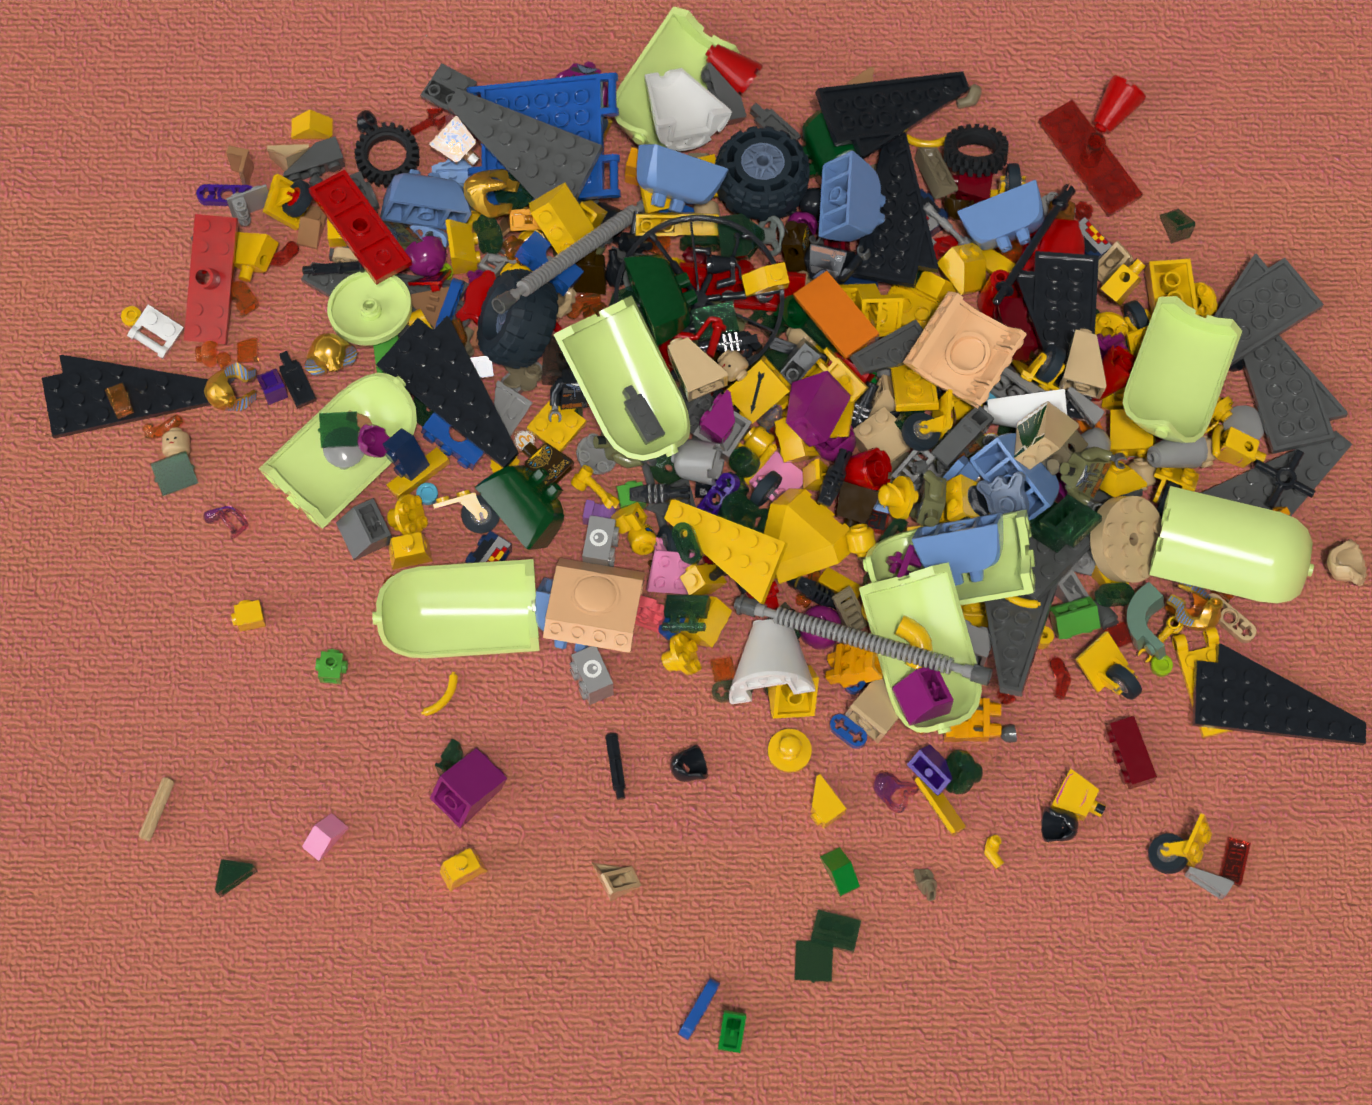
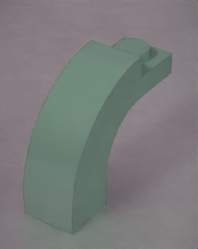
M1148 582L1132 597L1127 609V624L1131 641L1136 649L1139 651L1144 647L1151 656L1155 655L1160 660L1166 656L1165 645L1150 631L1147 624L1151 616L1165 606L1164 597Z

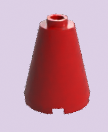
M717 44L716 47L711 45L705 53L707 56L706 62H710L740 96L746 91L757 76V72L763 67L759 62L720 44Z
M1113 75L1110 79L1093 120L1095 130L1101 134L1111 133L1142 105L1146 98L1143 91L1136 85L1130 86L1126 83L1127 79L1117 75Z
M1005 270L994 271L978 295L979 311L994 319L993 310L995 307L993 299L998 292L996 284L1000 281H1005L1009 276V273ZM1014 283L1012 285L1014 288L1013 295L1005 296L1004 298H1019Z
M1113 345L1108 349L1102 359L1106 388L1100 399L1092 397V401H1101L1126 387L1134 361L1136 360L1134 355L1127 349L1119 345L1116 348Z
M871 448L851 456L845 469L847 475L844 481L870 490L879 491L883 485H887L891 480L888 479L889 472H892L888 454L879 448Z

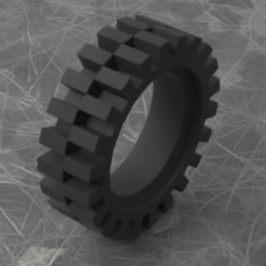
M386 122L381 123L382 127L378 128L377 124H375L372 131L367 128L365 130L366 135L361 134L359 136L360 141L357 140L354 153L358 171L361 172L363 178H367L370 184L375 182L376 187H380L383 184L384 188H388L395 175L409 173L411 169L417 170V166L420 163V154L414 135H411L410 130L406 129L404 131V127L400 124L397 128L395 123L390 122V126H386ZM383 140H393L400 143L406 150L404 162L398 168L390 171L375 168L370 163L368 156L371 148L376 143Z
M966 124V128L962 125L958 126V130L952 129L951 133L949 132L947 137H945L944 162L947 163L949 168L952 167V171L957 172L960 170L959 174L961 175L968 172V177H972L973 173L977 174V177H982V173L986 177L990 176L991 172L996 174L998 170L1001 171L1003 166L1007 164L1009 148L1007 137L1005 135L1002 136L1003 133L1001 131L996 132L994 127L988 130V125H984L983 128H979L980 124H975V127H971V124ZM976 144L986 146L992 149L994 153L977 157L966 155L960 152L958 148Z

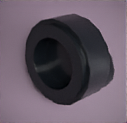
M368 110L357 115L358 131L365 133L367 128L373 130V125L377 124L374 114Z

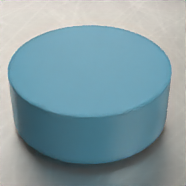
M423 483L417 488L416 494L421 497L423 505H432L436 502L438 490L435 485Z

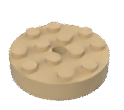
M1139 496L1113 497L1099 508L1094 517L1090 533L1092 556L1098 569L1112 581L1136 583L1151 576L1149 575L1151 559L1157 538L1160 537L1162 519L1153 504L1145 498Z

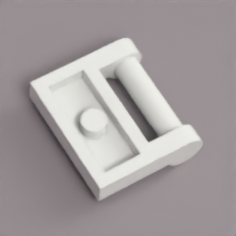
M147 305L127 336L132 340L135 338L158 353L157 356L164 359L185 328L155 308ZM141 328H146L166 341L164 346L139 332Z

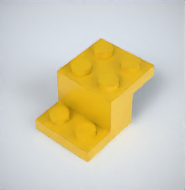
M876 284L839 285L876 328L879 336H887L901 328L904 301L902 294L881 295Z

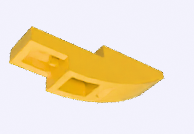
M696 212L636 214L635 233L636 236H643L658 224L680 216L702 214L719 217V214ZM692 221L694 235H718V223ZM690 222L669 226L655 233V235H691Z

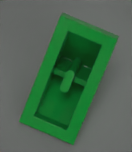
M840 847L820 856L840 897L860 887L852 862Z
M724 1010L718 1050L741 1052L747 1014Z

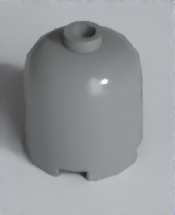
M687 439L683 445L677 448L679 452L671 456V462L674 463L676 474L683 479L716 486L715 479L722 475L725 462L724 459H721V451H725L724 445L715 442Z

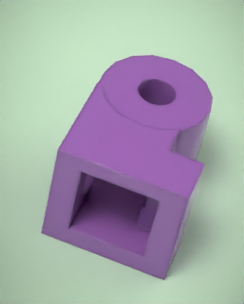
M586 500L583 524L588 525L590 515L611 518L617 509L613 506L608 509L604 504H597L595 501Z

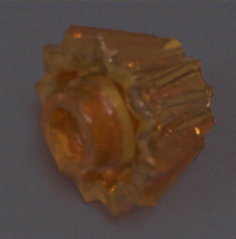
M601 300L584 303L581 308L583 311L582 315L584 319L594 314L599 317V311L607 308V305Z

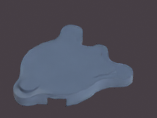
M1018 471L1014 473L1009 483L1002 475L997 476L993 482L981 480L977 483V490L986 498L990 514H1004L1026 509L1027 514L1029 512V500L1024 491L1026 476L1023 472Z

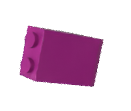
M828 371L792 382L786 423L809 447L826 442L846 408L851 395Z
M475 748L439 777L430 799L461 829L503 788L507 777L489 761L484 753Z

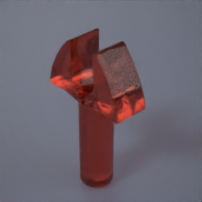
M441 108L427 109L428 118L411 127V134L416 135L430 126H436L438 131L441 130L446 123V115L440 119L434 118L442 114L443 110Z

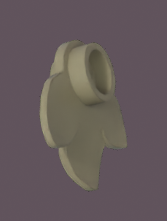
M537 364L527 368L520 367L519 369L504 366L510 375L504 380L503 384L510 388L521 387L523 391H530L542 379L543 372Z

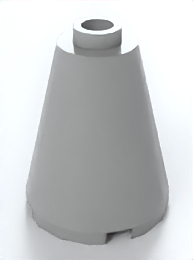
M1205 437L1192 443H1180L1163 439L1148 449L1147 460L1155 468H1198L1207 459V442Z

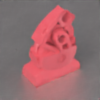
M640 595L635 624L660 634L659 626L666 617L664 605L659 604L655 599Z

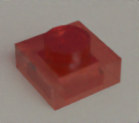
M1124 622L1104 630V632L1107 631L1118 648L1133 642Z

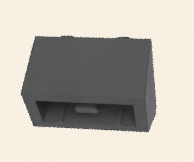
M441 63L420 97L454 114L449 109L448 104L456 89L467 92L466 88L477 86V81Z
M374 498L354 506L336 522L354 561L390 544L392 536Z

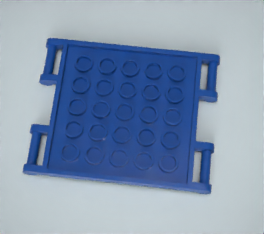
M617 73L466 88L470 94L476 96L481 94L483 99L598 143L603 148V117L619 116L616 97ZM603 82H608L607 108H603ZM481 143L482 166L468 168V176L486 170L506 169ZM603 149L577 200L621 197V190L618 189V163L620 162V155H604ZM604 163H610V189H605ZM508 172L509 178H510L512 181H517V180ZM520 184L517 192H507L500 189L488 192L487 200L494 205L498 203H511L513 206L529 205L534 200Z

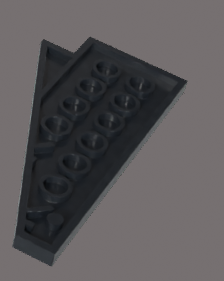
M960 71L818 88L815 94L834 146L853 144L856 154L865 159L966 94L970 88L964 72Z
M904 133L881 148L876 173L881 185V194L886 197L884 206L880 208V212L885 215L884 223L877 225L871 234L860 238L859 246L862 245L864 248L862 253L870 249L871 256L869 259L863 260L852 277L914 288L918 270L938 273V262L926 213L923 209L924 204L907 134Z
M1035 251L1034 271L1022 270L1017 277L1016 283L1043 353L1050 345L1056 344L1065 349L1067 356L1069 344L1075 330L1088 329L1092 331V334H1095L1099 255ZM1062 373L1057 377V379L1054 382L1058 387ZM1085 396L1090 401H1092V397ZM1068 401L1066 404L1067 416L1073 420L1085 421L1073 404Z
M446 316L434 330L417 318L376 364L377 368L383 373L394 377L399 376L406 383L405 388L413 397L502 468L509 466L519 454L450 318Z
M59 355L62 374L42 378L51 433L54 439L211 405L204 393L208 379L67 355Z
M1223 644L1216 646V663L1196 661L1194 663L1192 726L1361 746L1366 744L1365 721Z

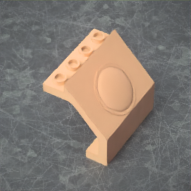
M948 291L903 363L945 391L948 389L953 390L952 395L978 409L989 398V392L1000 381L1003 370L1010 365L1012 356L1023 345L1027 334L1021 329L1001 324L974 309L963 300L964 297L959 293Z
M560 558L556 566L549 598L543 638L630 653L645 572Z

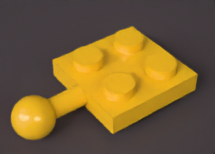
M549 400L526 428L542 442L548 443L560 452H563L587 424V421L575 412L577 408L561 410L560 406H558L562 417L561 421L558 422L559 415L555 413L552 414L550 422L548 413L552 410V406H550Z

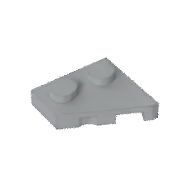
M498 380L495 388L494 406L511 437L533 402Z

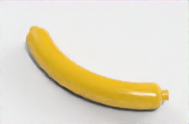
M907 134L909 144L915 147L944 146L945 137H947L945 135L935 140H921Z
M1218 424L1212 432V455L1215 458H1219L1218 456L1221 454L1220 436L1221 432L1224 431V426Z
M770 444L742 480L744 486L750 484L749 481L777 450L776 444Z
M1018 596L1005 598L1020 607L1038 608V606H1041V602L1037 600L1024 599Z
M452 672L449 676L448 687L444 695L433 705L424 708L421 712L422 715L429 716L440 711L451 700L458 682V676L455 672Z

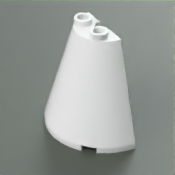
M682 68L669 70L664 76H660L658 72L645 74L656 135L667 148L675 151L695 149L712 140L710 137L716 131L721 132L726 126L732 111Z
M1065 389L988 399V405H984V409L994 417L992 424L1017 428V423L1047 401L1067 415Z
M774 619L755 620L729 691L731 705L751 702V689L788 684L794 694L815 691V685L795 630L790 628V626L785 627L784 625L775 624Z

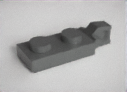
M757 103L750 108V114L755 118L754 122L759 128H765V126L774 127L776 131L780 132V130L789 133L791 139L800 140L801 135L774 110H769L768 108L764 110Z
M632 385L624 388L622 393L626 399L624 401L625 411L644 444L647 445L663 437L666 433L645 397L643 398L641 393L637 394Z

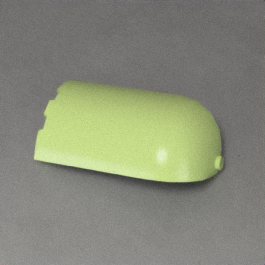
M673 6L616 91L619 116L614 118L621 129L638 145L656 144L666 147L656 135L645 74L658 72L660 76H664L669 70L682 68L707 89L706 83L702 81L701 71L707 63L705 53L711 45L716 47L717 44H720L740 54L736 45L726 42L715 35L711 38L703 32L704 27L689 10Z
M632 296L599 311V317L594 314L553 334L604 436L615 450L628 458L643 461L657 458L664 454L669 457L679 452L677 448L683 445L690 435L691 425L688 410ZM630 385L634 387L637 394L641 393L643 398L645 397L666 433L663 437L647 445L644 444L625 411L624 401L626 399L622 392L624 388Z
M1177 296L1158 298L1125 387L1123 406L1126 415L1148 433L1173 442L1192 443L1204 435L1210 424L1242 330L1233 319L1217 318L1207 315L1206 318L1195 314V309L1186 305Z
M374 373L354 381L325 405L271 456L259 470L276 489L279 488L289 495L286 499L297 510L301 508L310 521L323 529L392 463L386 456L374 458L364 454L359 463L346 470H342L329 463L323 453L324 439L330 432L342 427L360 432L356 423L346 420L349 410L368 416L372 424L384 428L389 437L393 436L401 428L413 435L417 424L416 406L405 388L406 383L399 376L394 377L387 373Z
M1170 486L1164 504L1161 521L1162 529L1160 537L1157 538L1151 559L1149 575L1259 602L1282 603L1291 601L1301 594L1307 576L1311 577L1314 569V564L1310 563L1313 541L1308 529L1301 522L1282 512Z
M1027 509L1003 514L1004 540L1001 556L995 565L984 569V579L982 581L972 582L970 573H963L964 583L955 586L961 605L1034 593L1035 575L1033 574L1032 567H1035L1034 551L1029 550V538L1032 535ZM917 529L887 537L871 547L866 555V559H863V566L865 572L869 573L872 583L897 577L900 569H896L894 574L890 573L889 569L891 566L886 563L887 557L895 556L896 552H901V559L904 560L909 544L913 545L912 538ZM911 565L907 568L911 572L924 569L923 565H921L920 569Z
M534 559L419 566L402 570L390 577L380 588L376 602V612H372L373 625H377L378 634L385 646L395 653L410 658H441L540 651L539 632L535 616Z
M949 562L930 566L903 577H894L870 583L859 588L873 636L878 635L879 637H884V639L888 638L889 641L892 639L895 642L899 641L900 644H909L906 640L895 635L905 615L925 627L932 639L933 653L943 654V658L945 655L949 656V658L953 657L954 663L964 666L965 664L972 666L977 664ZM880 653L877 654L895 713L905 726L915 732L929 733L938 731V735L950 732V727L970 719L978 708L982 692L981 684L971 682L969 678L962 677L960 673L951 671L950 675H948L945 671L941 675L954 700L950 714L909 726L892 691V687L914 672L915 669L905 665L906 662L902 661V659L897 660V657L894 659L891 656L887 657L886 654L884 656Z

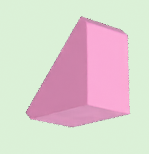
M330 814L314 825L302 848L320 861L349 827L336 816Z

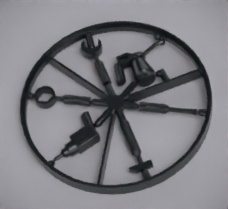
M712 215L680 216L650 229L636 241L625 257L632 256L642 243L650 238L664 254L677 275L685 272L677 261L672 260L655 233L675 224L690 222L697 290L692 283L686 288L688 290L694 289L698 302L688 306L689 309L691 308V320L683 332L697 333L703 324L691 325L698 309L702 308L708 317L714 316V313L709 308L710 306L772 334L763 349L752 360L748 361V368H750L767 352L778 333L784 312V289L752 295L759 302L767 303L772 300L773 294L779 293V314L774 330L711 302L747 299L749 296L746 297L745 291L722 293V296L720 294L706 295L705 293L713 278L712 274L730 270L731 277L716 281L717 289L736 284L735 267L739 270V280L742 279L741 267L737 264L735 258L740 243L739 238L751 239L765 254L771 265L777 264L768 248L745 227L728 219ZM692 221L714 222L739 231L734 234L736 243L732 255L729 257L711 255V247H695ZM696 253H705L708 274L699 291ZM624 260L621 263L616 278L614 304L618 302L619 286L625 270ZM726 329V331H722L721 334H727L729 332ZM744 350V353L742 355L745 358L747 350ZM671 370L670 373L674 381L679 382L675 371Z

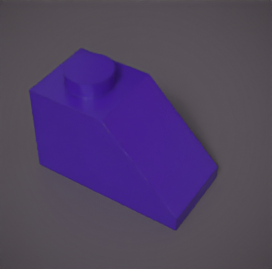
M931 744L920 749L907 764L937 796L953 780L946 759Z

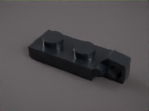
M287 351L280 353L279 356L283 365L279 366V371L296 408L299 409L317 401L300 363L296 359L291 361Z

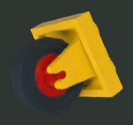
M280 174L273 175L263 213L293 230H299L300 217H304L305 211L309 208L312 196L309 193V188L312 186L303 180L292 182Z

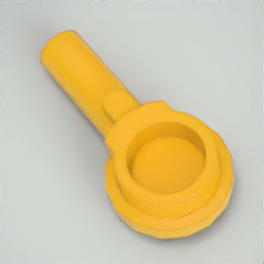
M129 306L122 311L121 320L125 325L133 327L142 313L137 307Z

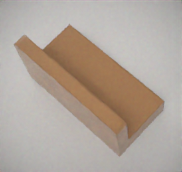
M228 145L226 154L231 170L239 172L242 185H249L254 169L249 149Z

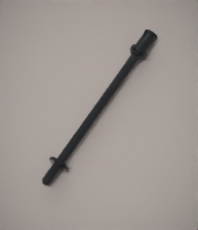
M1065 184L1059 195L1054 197L1052 200L1053 208L1005 281H1000L996 284L998 292L993 299L994 305L1001 304L1005 296L1013 295V283L1059 212L1065 211L1068 208V202L1076 192L1073 186H1070L1067 191L1069 184Z

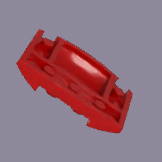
M1055 219L1035 251L1085 254V241L1079 227V221ZM1036 232L1030 234L1031 240L1033 239ZM1029 243L1023 245L1021 255L1023 254ZM1035 251L1022 270L1034 271ZM1015 280V289L1017 291L1018 296H1021V293Z

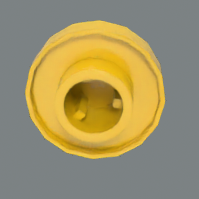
M1229 396L1224 399L1218 398L1210 423L1217 420L1224 423L1233 415L1231 411L1233 410L1232 405L1234 401Z

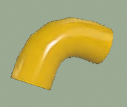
M904 615L895 635L906 640L911 647L916 646V649L919 647L922 650L926 649L927 652H933L932 639L925 627ZM906 662L905 664L915 670L924 668V665L921 667L918 664L914 665L913 662L911 664Z

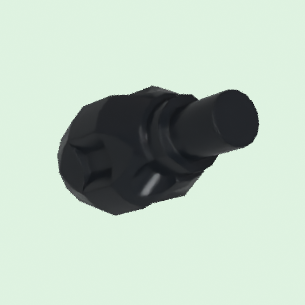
M610 249L606 279L610 287H615L621 262L618 259L617 249ZM622 275V278H621L620 286H623V285H624V283H623V275Z

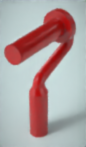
M710 316L696 335L682 331L672 339L680 337L685 339L688 337L691 341L698 340L708 325L713 322L711 327L714 330L706 352L710 358H713L721 333L726 331L727 327L723 324L721 318Z

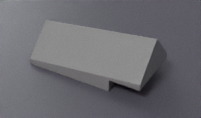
M1011 365L1003 370L1000 381L990 391L997 398L1046 392V390L1038 386L1039 383L1032 380V382L1023 379L1020 376L1021 374L1015 371L1016 368Z

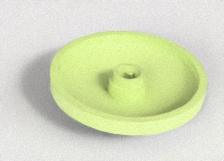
M366 270L364 273L357 272L342 280L332 291L327 305L328 318L336 334L347 342L364 346L380 344L395 337L407 325L412 313L410 292L399 277L394 275L376 285Z

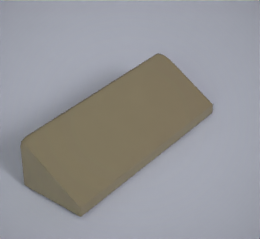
M919 147L914 159L933 197L938 199L956 192L958 187L938 148Z

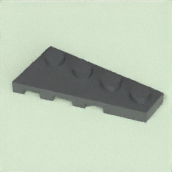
M914 320L854 353L850 359L861 375L905 365L903 361L918 340L923 329L918 321Z

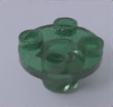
M734 491L727 494L722 501V508H719L720 511L717 516L754 530L756 505L740 492Z
M955 750L946 759L953 779L946 787L949 793L965 794L972 788L974 783H978L982 779L983 769L979 763L974 761L969 752Z

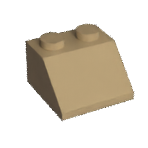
M885 407L853 429L856 437V448L860 452L871 448H879L888 454L891 463L911 449L902 437V426L899 421Z

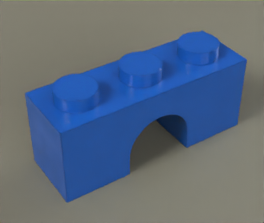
M534 231L520 246L515 257L523 265L535 271L549 261L546 253L551 243L537 231ZM573 264L549 282L555 286V291L564 297L578 282L584 271L576 264Z
M433 413L422 427L421 433L424 434L423 438L431 444L436 443L440 446V450L445 455L455 457L457 463L463 468H470L473 471L485 453L468 440L463 442L453 440L449 434L452 427Z

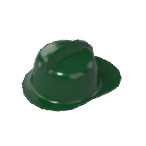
M789 295L784 299L782 325L799 329L808 328L815 324L794 299L793 295ZM780 303L777 306V311L773 313V315L777 316V318L779 314Z

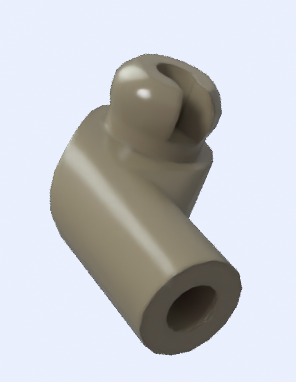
M976 84L971 85L967 97L956 99L957 108L961 109L976 105L982 95L981 87Z

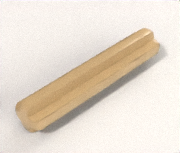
M166 777L162 778L139 833L141 839L145 841L151 840L173 788V780Z

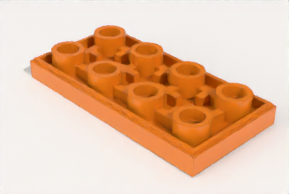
M825 271L793 294L794 299L845 360L879 336L876 328L828 271Z

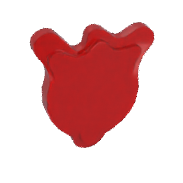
M491 270L484 271L480 277L474 279L466 287L463 306L455 314V318L459 322L470 319L478 326L483 301H485L487 292L496 279L494 272Z

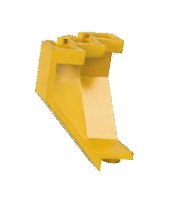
M789 488L770 504L764 534L788 543L774 578L778 579L779 584L839 564L851 553L848 549L846 538L847 532L851 530L850 527L845 523L843 525L834 518L835 514L827 507L817 504L811 498L812 494L806 489Z

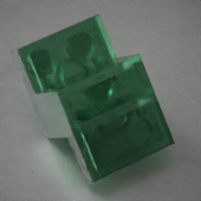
M1067 494L1059 503L1054 501L1049 508L1029 521L1031 535L1058 553L1066 544L1074 548L1102 521V515Z

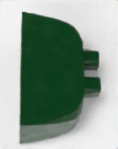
M821 109L804 122L801 139L803 151L809 160V178L814 177L816 182L822 186L823 165L852 150L855 153L856 151L853 144L834 146Z
M647 254L623 257L628 279L657 346L678 335L690 324L691 319L688 306L698 302L697 295L694 289L682 292V288L691 285L687 272L675 275L670 263L663 256Z
M523 465L507 466L475 486V489L526 549L547 548L564 520V511L558 499L563 490L555 482L549 486L544 483L549 477V473L545 468H538L536 471H532Z

